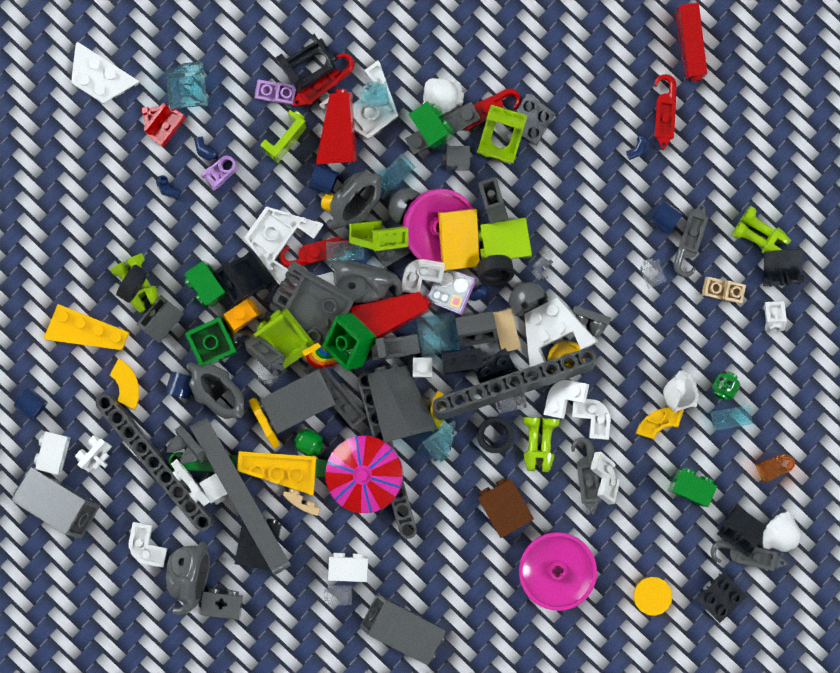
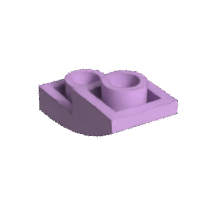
M258 79L254 99L293 105L296 89L290 84Z

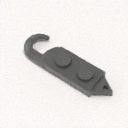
M704 203L693 212H689L674 260V270L681 277H689L696 270L693 267L691 271L684 272L681 269L683 258H693L698 253L709 218L706 216Z
M246 329L239 330L233 334L232 341L235 344L238 342L236 339L240 336L249 338L245 343L246 351L266 368L284 370V355L265 339L258 336L255 337L252 331Z
M578 438L572 443L571 451L574 452L575 447L580 443L584 444L587 449V456L577 462L581 503H584L591 514L594 515L598 503L601 501V498L597 496L599 490L598 475L591 470L595 450L593 443L589 439Z
M725 540L715 542L710 550L712 559L718 563H721L722 560L716 556V551L718 548L730 549V558L735 563L771 571L788 565L778 555V552L756 547L751 555L747 557Z

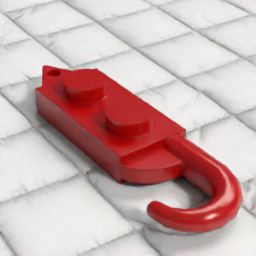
M345 53L337 55L336 59L345 58L348 61V66L341 72L338 70L333 71L305 90L297 93L293 107L310 106L339 84L341 80L353 71L355 66L353 58Z
M667 74L658 76L654 83V86L657 87L661 80L669 82V93L661 94L656 100L654 138L657 139L662 150L665 149L671 139H674L677 84L675 79Z
M505 89L475 104L474 106L481 120L462 130L469 131L486 122L490 106L494 105L503 108L502 99L510 95L516 98V104L513 106V109H517L521 103V95L514 89Z
M339 236L303 245L299 250V259L292 261L285 259V252L290 249V246H286L281 250L279 259L281 264L289 268L291 262H296L302 266L344 256L354 244L351 243L348 246L349 240L342 239Z

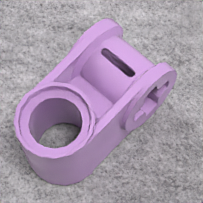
M223 156L214 165L206 169L201 174V177L210 183L211 189L214 191L237 171V162L230 156ZM226 161H232L233 165L229 170H224L223 165Z

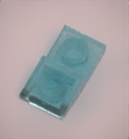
M401 154L380 174L381 186L384 187L386 194L390 193L416 168L404 154Z
M349 241L326 242L327 261L364 259V247L349 243Z
M750 405L711 412L714 431L753 424Z

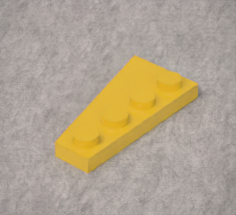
M58 304L43 340L123 350L129 332Z
M239 451L237 471L314 496L316 457Z

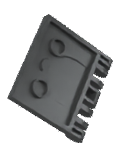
M291 262L285 277L297 285L295 287L285 280L281 281L280 287L272 299L273 302L269 306L274 312L277 310L281 312L287 308L315 344L319 343L322 347L335 317L348 314L356 297L307 271L302 265ZM267 311L262 321H269L273 312Z

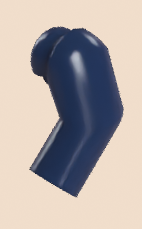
M639 135L636 148L626 151L629 160L646 153L649 146V139L646 135Z
M203 136L194 138L196 151L200 157L208 161L216 159L217 151L205 146Z
M160 175L156 181L160 193L164 196L179 199L181 190L171 188L168 178L165 175Z
M483 284L479 285V288L472 290L469 299L478 301L485 298L488 294V287Z

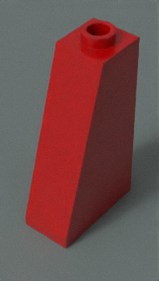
M699 2L680 5L675 13L686 80H691L692 82L702 81L707 75Z
M335 89V93L329 95L316 164L357 161L352 92H347V89Z
M420 292L353 306L350 310L377 336V339L430 312L428 306L431 304L426 295L422 296Z

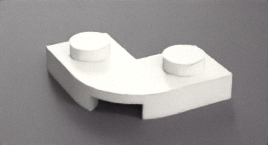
M418 259L409 263L404 270L402 292H420L422 280L441 283L445 263Z
M562 380L554 384L547 396L544 415L564 419L568 400L580 403L586 402L589 384L570 380Z
M586 399L585 403L573 401L572 417L591 419L589 438L609 440L611 417L606 406L600 401Z
M595 452L591 470L602 478L597 496L607 504H615L619 488V479L615 478L613 469L616 465L602 452Z
M176 459L171 463L175 470L172 472L179 481L183 480L191 490L189 495L196 503L200 501L203 506L207 505L210 500L202 488L193 480L192 475Z
M133 522L129 539L131 554L140 563L163 568L168 548L149 545L153 525Z

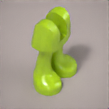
M752 206L746 210L740 219L741 222L737 224L732 233V236L736 239L745 238L759 245L762 248V253L764 251L781 250L774 245L775 241L784 246H788L791 242V239L779 227L773 229L761 222L756 217V209ZM745 224H747V225H749V226L755 228L756 230L760 231L761 233H763L764 235H766L768 238H767V239H764L763 237H761V236H759L758 234L754 233V232L751 231Z
M141 253L126 261L130 268L135 264L142 268L145 258ZM121 262L110 269L113 275L119 276L122 280L129 271L126 262ZM147 278L141 290L130 302L139 313L147 310L142 297L147 295L151 305L159 298L156 286H151Z
M523 417V423L528 427L529 431L528 451L524 452L527 471H535L536 458H542V472L550 471L554 460V454L551 453V435L553 429L559 426L560 419L542 418V445L540 451L538 450L540 418Z

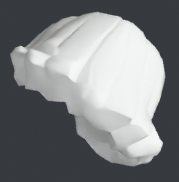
M432 78L425 83L423 104L428 101L431 104L435 103L436 106L438 105L444 114L441 116L442 118L462 107L464 93L462 92L460 82H455L453 78Z
M684 370L679 371L666 384L663 390L667 405L675 413L678 410L697 407V402L699 401L697 383L694 377Z
M792 512L780 513L766 525L762 539L764 548L768 550L775 548L782 552H787L799 545L801 531L795 522Z

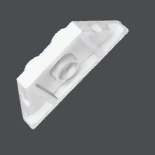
M76 43L71 80L74 86L101 103L106 104L115 96H119L127 89L139 84L137 79L82 44Z

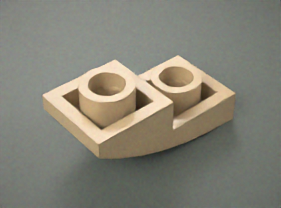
M705 277L701 296L742 304L746 285Z
M511 308L493 312L501 350L504 348L507 351L521 349Z
M290 488L289 492L284 491L283 495L293 505L305 512L319 516L320 508L317 507V503L306 501L305 504L302 503L304 496L300 495L301 491Z

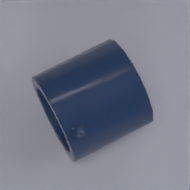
M317 164L311 176L309 188L330 195L337 182L339 172Z
M664 201L650 221L669 234L683 214Z
M171 371L165 393L189 400L192 392L189 382L192 377Z
M29 387L18 397L14 407L33 421L41 414L48 401Z

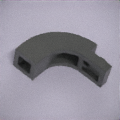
M418 334L389 339L377 338L371 348L373 360H386L422 354Z

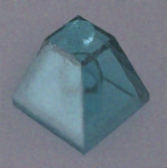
M203 61L183 63L165 73L170 109L208 105Z
M454 312L416 319L422 356L460 350Z
M454 420L422 442L434 461L439 460L441 463L449 457L448 452L451 451L456 427Z

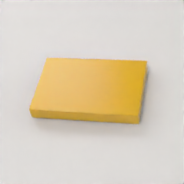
M477 209L438 213L441 263H445L444 271L476 267L480 261Z

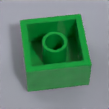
M427 101L408 114L431 148L436 150L454 138L452 134L454 131L453 127L448 121L442 119L441 116L444 114L435 103L431 104Z
M201 261L184 273L186 276L185 282L190 289L198 293L196 298L201 305L212 308L228 297V295L213 273L215 271L210 264Z
M353 313L335 317L322 347L347 371L363 366L377 336Z
M221 317L185 333L200 366H205L209 363L216 364L238 353Z
M688 468L676 470L668 491L702 507H709L718 487L713 484L714 480L705 476H700L699 478L695 476V471Z

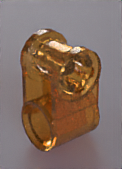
M780 454L759 462L755 466L762 482L765 483L793 470L795 461L790 455ZM783 458L785 460H789V462L786 464L787 467L781 466V463H783Z

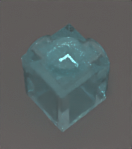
M373 81L363 86L364 92H360L362 103H366V108L389 105L386 83L378 84V81Z

